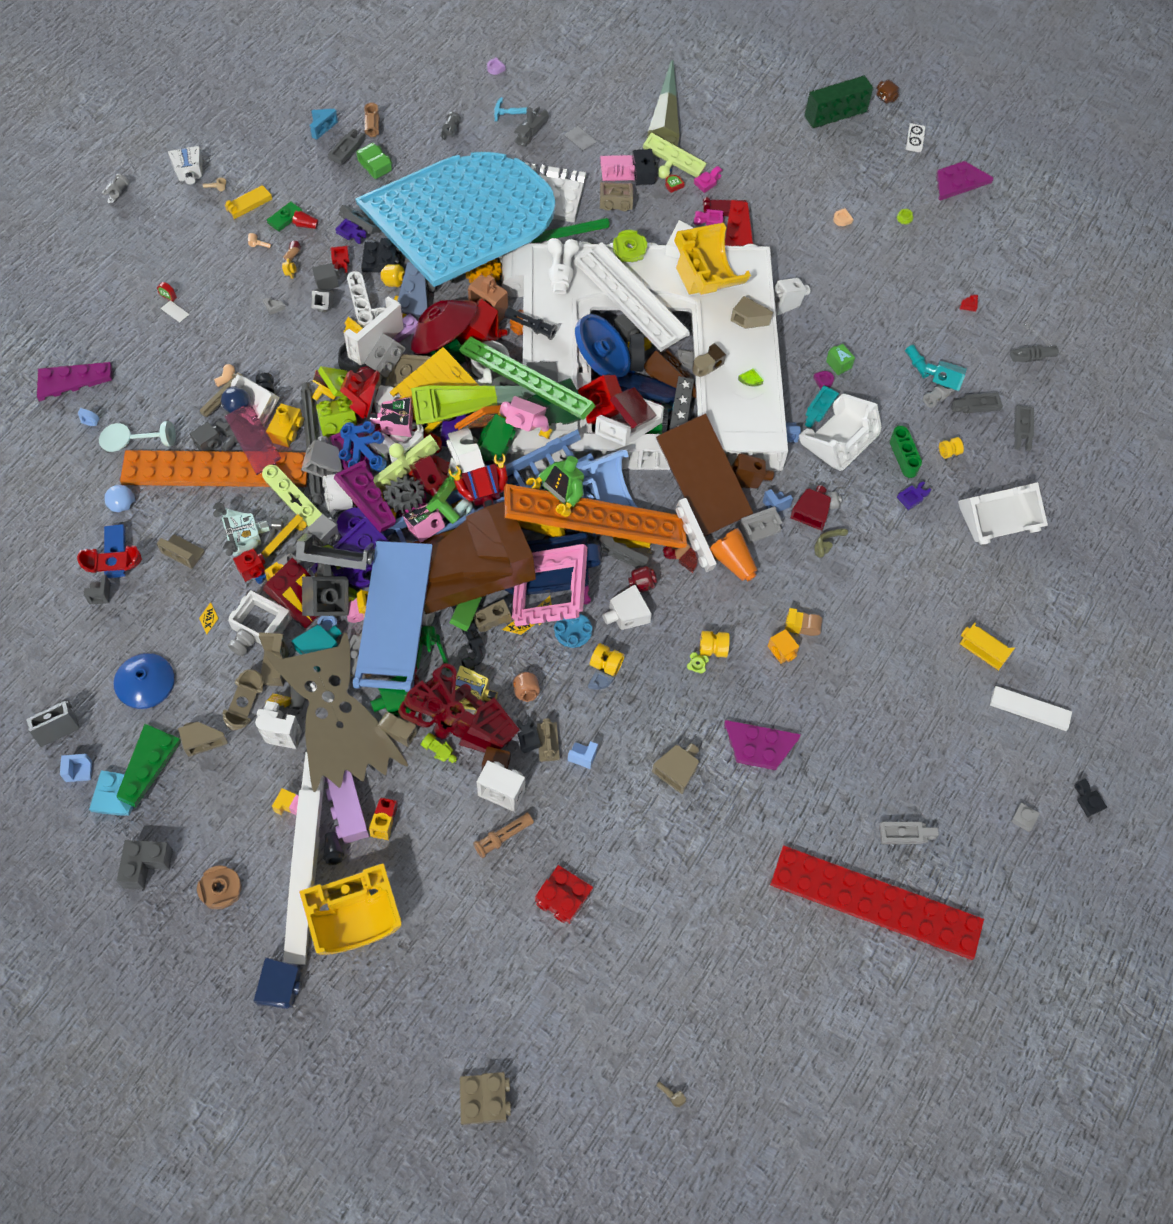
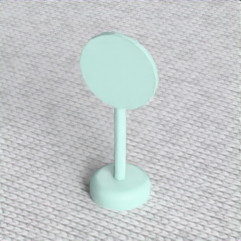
M164 421L160 425V431L157 433L131 435L127 426L115 423L109 425L101 432L99 444L107 452H116L123 449L130 439L160 437L162 443L168 447L174 446L176 433L171 421Z

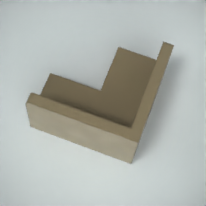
M259 633V639L264 650L281 659L288 658L289 649L283 634ZM264 653L261 669L263 685L283 686L284 678L273 667Z

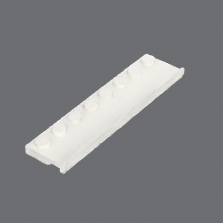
M602 242L595 249H589L575 257V263L660 352L682 338L689 336V330Z

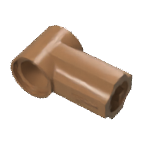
M368 103L364 106L365 134L369 137H376L379 134V109L377 104Z

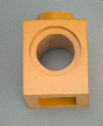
M786 629L771 637L767 646L780 664L795 659L799 649V645Z

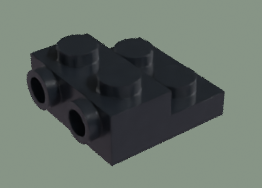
M381 238L380 242H364L362 272L381 273L386 265H399L398 254H401V251L389 238Z

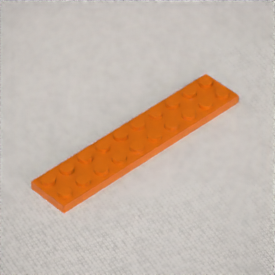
M125 450L120 482L122 485L270 487L265 482L262 471L268 465H276L296 487H307L308 472L301 470L306 452Z
M506 484L504 488L505 518L675 548H685L687 545L686 533L683 528L684 523L676 514L581 497L574 507L571 506V514L568 517H564L556 512V507L563 503L549 491Z

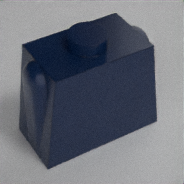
M265 957L254 997L255 1004L257 1006H271L282 1009L293 1007L295 996L299 995L302 986L300 967L296 964L279 962Z

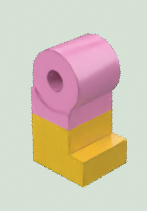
M359 591L357 598L354 601L348 602V622L357 623L364 620L363 615L366 611L368 591Z
M282 788L272 805L274 812L282 815L285 810L297 815L299 795Z

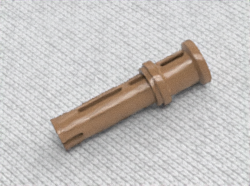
M526 812L497 832H489L487 837L479 842H473L477 853L481 858H485V854L495 848L499 849L502 846L501 843L529 825H532L534 823L533 819Z

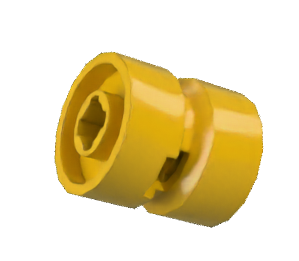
M702 631L699 654L702 656L715 654L716 657L727 658L729 633L718 632L714 635L713 631Z
M599 643L593 652L589 665L598 670L603 668L605 673L615 677L623 663L625 654L617 650L610 651V647Z

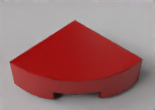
M970 295L962 300L959 309L976 312L978 308V295Z

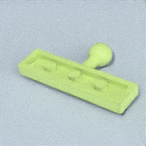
M653 133L649 135L643 144L644 149H652L653 154L667 161L665 165L658 168V176L661 179H666L670 175L672 165L694 177L701 175L707 163Z
M431 435L427 436L405 454L401 444H392L389 448V453L392 457L397 458V460L374 477L373 481L376 487H379L382 492L385 491L386 485L391 486V480L396 482L397 477L401 479L411 471L410 464L424 456H432L440 448Z

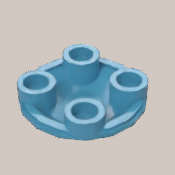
M580 613L579 618L559 620L554 625L555 637L558 642L570 648L586 644L591 638L593 631L589 619Z

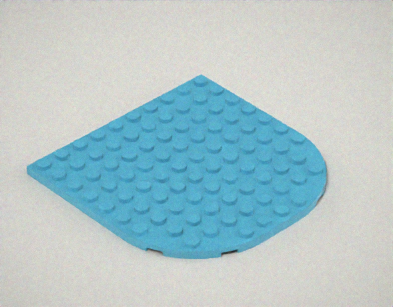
M472 152L470 156L460 157V155L449 157L355 198L357 205L433 287L530 243L547 229L554 218L556 210L553 190L543 178L523 161L517 158L510 159L506 157V154L494 152Z

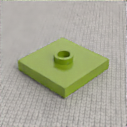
M321 366L318 372L332 394L347 398L340 392V389L348 371Z

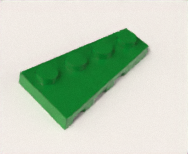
M144 724L117 792V799L137 807L180 745V738Z

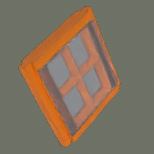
M501 405L485 406L456 423L454 425L455 429L484 428L495 414H499Z

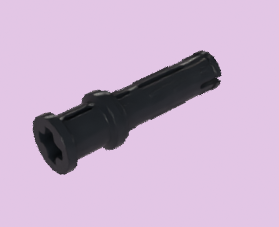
M508 307L505 312V318L533 329L535 334L540 333L547 336L549 340H552L557 332V325L544 322V319L537 320L511 307Z

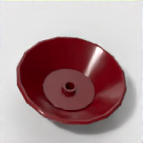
M441 300L428 307L419 317L411 341V350L416 354H425L437 350L454 340L473 321L478 311L477 303L472 300Z

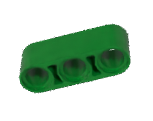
M897 426L894 428L889 442L903 475L907 478H914L920 470L922 460L909 430L905 426Z

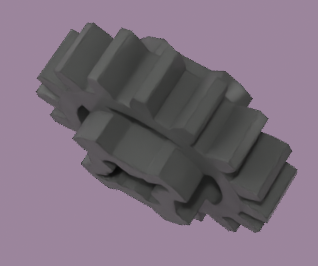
M404 476L403 480L397 477V481L391 480V486L386 485V491H383L384 500L390 509L394 508V512L401 510L402 513L405 510L410 512L413 507L417 509L418 504H423V498H425L423 485L420 484L419 480L415 481L414 477H411L409 480L407 476Z

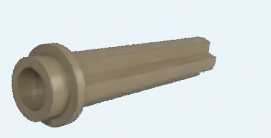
M234 373L232 375L233 378L200 409V413L204 417H208L221 404L223 392L231 387L232 380L237 375H241L240 373Z

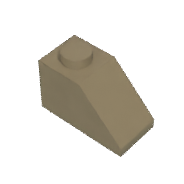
M189 722L183 727L178 728L183 748L188 757L228 744L223 732L200 722Z

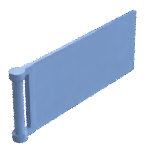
M376 542L353 688H386L408 692L414 687L415 667L433 550L432 544ZM362 675L407 677L406 682L362 679Z

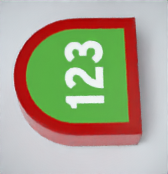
M670 175L666 178L665 186L670 193L684 188L685 183L679 176Z
M161 282L157 286L160 296L171 301L177 298L174 289L168 283Z

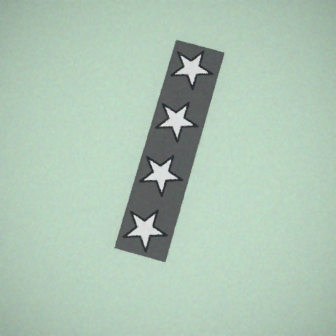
M678 376L670 430L686 423L688 420L694 379Z

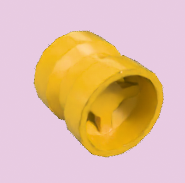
M955 437L950 441L940 442L939 451L941 456L947 459L952 457V455L963 454L964 446L962 440L959 437Z

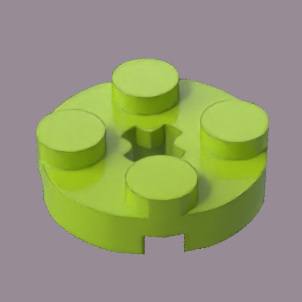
M635 230L621 231L613 240V252L621 262H636L644 258L647 251V240L643 235L637 234L638 232ZM628 244H631V246H634V247L628 248L627 245H628Z

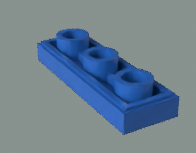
M124 524L104 526V553L125 552ZM114 557L109 558L106 561V565H115L117 559ZM104 571V575L108 578L125 577L126 571Z

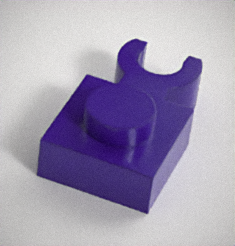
M346 218L335 228L336 234L347 240L354 238L358 244L362 243L360 237L367 238L364 230H359L357 224Z
M920 482L916 489L911 485L900 492L897 499L910 510L920 504L924 499L923 497L929 495L931 489L923 490L925 482Z

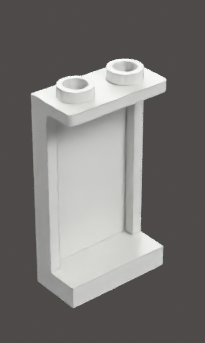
M387 297L385 299L386 309L357 334L350 329L344 332L347 353L350 359L360 365L364 364L382 334L393 338L404 329L401 304L397 300Z
M644 399L657 416L634 429L631 428L620 413L612 418L600 415L596 417L595 434L626 446L662 423L664 407Z

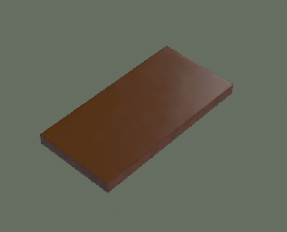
M706 413L655 437L683 497L687 499L704 537L753 514Z

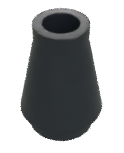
M326 833L323 859L328 865L339 864L343 861L344 853L337 833Z

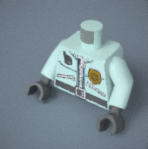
M220 502L215 503L213 509H216L213 512L215 517L223 515L222 521L228 539L223 549H227L225 552L227 556L232 554L237 556L244 551L255 549L261 544L259 534L270 531L267 520L255 523L251 513L248 514L225 508Z

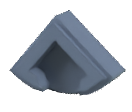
M597 669L588 684V688L595 690L604 689L614 681V677Z

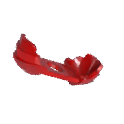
M133 545L127 546L125 552L98 554L97 549L80 550L77 556L80 567L91 573L130 570L140 564L142 560L140 551ZM114 557L117 559L115 565H106V561L109 558Z

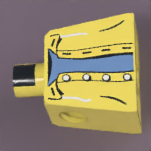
M460 666L456 676L455 690L463 684H468L471 687V693L478 699L487 702L494 697L497 699L498 692L489 690V679ZM467 699L461 702L465 709L476 710Z

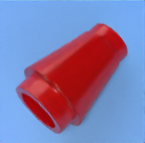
M300 210L295 211L292 224H295L296 227L316 229L318 219Z

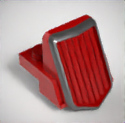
M352 370L345 376L340 392L351 400L349 408L361 418H370L378 388L381 385V374L379 371H375L366 381H363L362 377Z

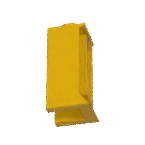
M976 623L971 628L967 626L961 634L963 639L960 645L999 671L1015 647L1007 648L1008 646L980 627L975 626Z

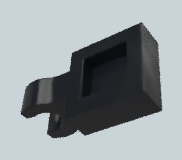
M1086 779L1074 785L1076 791L1081 796L1077 801L1087 817L1107 808L1098 791L1091 792L1090 784Z

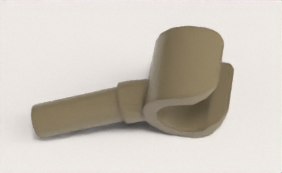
M660 1081L656 1086L670 1098L675 1107H680L686 1103V1098L681 1091L673 1094Z

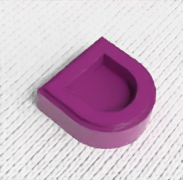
M821 371L813 376L820 390L823 386L830 388L833 385L834 375L829 371Z

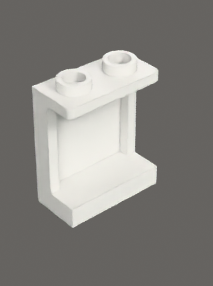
M237 375L232 380L231 387H239L247 391L249 396H251L250 408L246 413L239 416L248 420L252 425L263 429L280 397L248 378Z

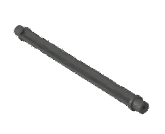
M305 382L301 384V398L307 450L310 444L316 440L311 389L309 383ZM309 473L311 500H313L314 506H320L322 499L320 477Z

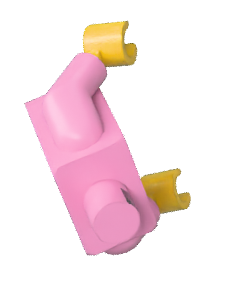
M516 396L513 397L511 404L509 402L501 404L498 415L505 418L507 424L526 431L540 428L541 430L538 435L549 439L553 431L549 428L548 419L545 416L546 407Z

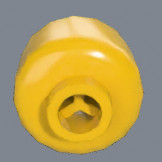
M386 265L381 271V280L388 287H401L405 270L401 265Z

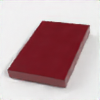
M635 387L616 394L610 399L633 429L657 416Z

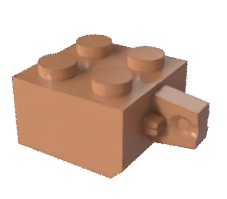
M481 274L470 284L468 300L477 303L482 299L498 310L499 323L505 318V312L508 308V292L503 287L498 286L492 276L488 275L486 278Z

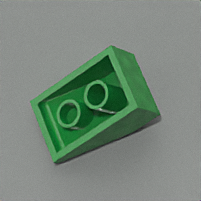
M497 414L483 428L477 442L483 461H494L495 454L497 460L503 456L502 454L506 455L509 449L506 445L509 440L513 439L516 432L513 425L507 424L505 422L506 419Z

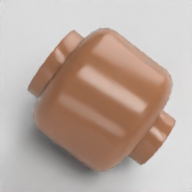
M522 672L514 678V692L519 700L530 702L539 695L540 686L535 674Z

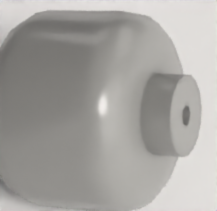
M835 491L826 493L825 495L831 497L829 509L840 508V503L842 502L841 495L838 496Z

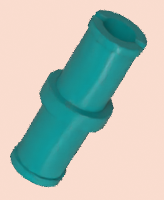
M914 344L908 346L905 353L911 359L913 367L917 368L923 379L929 377V374L924 373L927 366L924 356L920 355Z

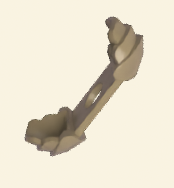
M244 670L235 680V684L238 687L229 709L223 710V720L230 730L244 728L251 721L248 718V714L256 694L263 691L264 683L262 675L256 670ZM239 697H245L248 700L246 707L237 705L236 701Z

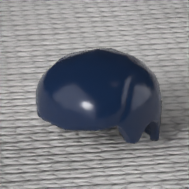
M232 386L223 392L221 403L223 408L229 413L241 415L250 408L251 396H249L247 391Z

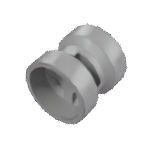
M240 629L236 633L235 640H231L228 647L235 654L243 657L247 653V648L253 645L255 639L248 632Z

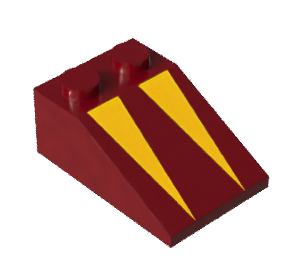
M291 558L265 583L263 590L280 606L290 610L291 616L306 629L318 617L302 616V577H311V575L295 559Z

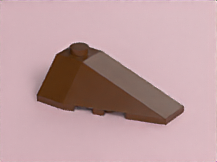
M667 348L661 352L656 350L644 364L645 371L649 376L655 377L674 388H677L678 376L691 379L690 372L680 367L682 363ZM694 381L691 396L696 398V383Z

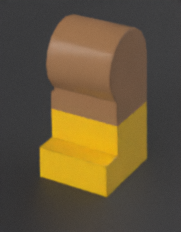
M789 608L785 629L791 633L817 636L821 634L823 619L816 614L808 615L797 612V609Z

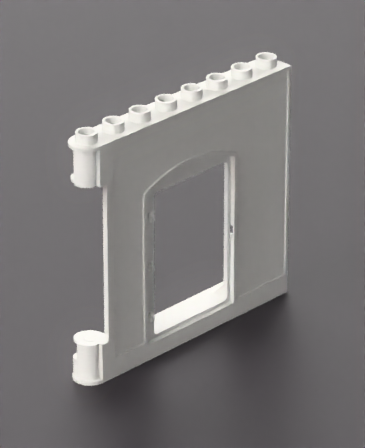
M548 241L542 244H525L499 257L502 263V287L508 292L510 297L524 296L523 313L537 320L544 319V322L557 325V332L554 338L549 340L547 336L540 333L535 334L533 329L523 325V365L527 366V362H556L558 382L571 378L576 389H579L591 382V366L586 362L578 348L575 338L576 323L585 315L590 314L592 310H620L575 263V257L589 249H595L599 244L578 242L579 250L571 260V268L574 272L565 294H555L551 287L549 269L553 266V256L547 249ZM613 243L604 244L614 254ZM647 243V251L642 260L622 263L667 309L671 308V311H689L692 314L694 359L699 355L708 353L709 346L714 343L726 354L724 365L703 377L695 375L697 417L706 413L731 467L738 454L741 453L764 459L766 461V470L782 471L788 453L770 247H758L755 244L725 246L726 257L734 274L739 276L749 271L751 274L749 280L742 285L717 289L716 292L689 295L676 269L679 258L665 255L666 245ZM562 244L560 264L564 263V244ZM745 296L774 313L769 326L745 329L730 321L733 308ZM579 367H583V373H578ZM748 385L765 393L748 400L732 392ZM586 418L566 425L552 423L549 428L553 431L549 439L538 435L541 430L540 428L532 431L514 428L516 432L513 439L509 440L506 445L509 449L505 455L506 460L504 462V465H507L545 446L546 443L556 438H561L578 430L581 440L567 446L577 459L591 453L595 460L624 449L627 450L629 457H623L622 469L670 470L655 438L660 434H644L630 444L623 446L593 433L592 424H588ZM563 449L551 454L554 462L567 459ZM546 457L534 463L537 469H546L550 466ZM529 465L523 469H531V467Z

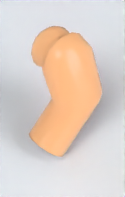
M226 364L223 367L222 376L214 379L217 387L226 384L233 378L232 375L235 373L233 365Z

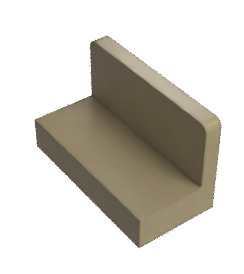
M172 535L168 541L160 538L157 542V546L162 554L193 569L205 553L204 549L177 535Z

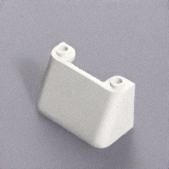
M844 393L834 401L833 409L835 415L816 433L812 429L807 428L799 435L800 442L804 447L839 471L844 470L877 438L881 431L877 404Z
M1038 482L958 501L960 511L972 537L980 545L991 543L990 539L1025 530H1030V533L1042 531L1041 527L1048 526Z

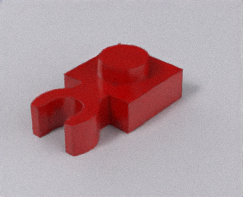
M331 247L332 264L335 269L344 268L345 273H347V263H349L348 247Z

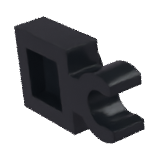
M530 716L527 717L528 723L525 725L520 720H517V725L521 730L517 735L523 753L542 747L539 731L536 726L533 727L534 722Z

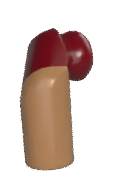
M292 241L289 244L288 252L283 256L286 261L287 258L292 260L301 249L300 243Z
M687 544L685 548L677 549L665 546L663 548V555L667 559H681L690 550V546Z

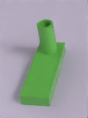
M450 475L427 504L426 508L430 513L438 509L453 524L460 518V515L446 502V499L456 487L454 483L455 478Z
M482 597L458 604L449 623L467 631Z

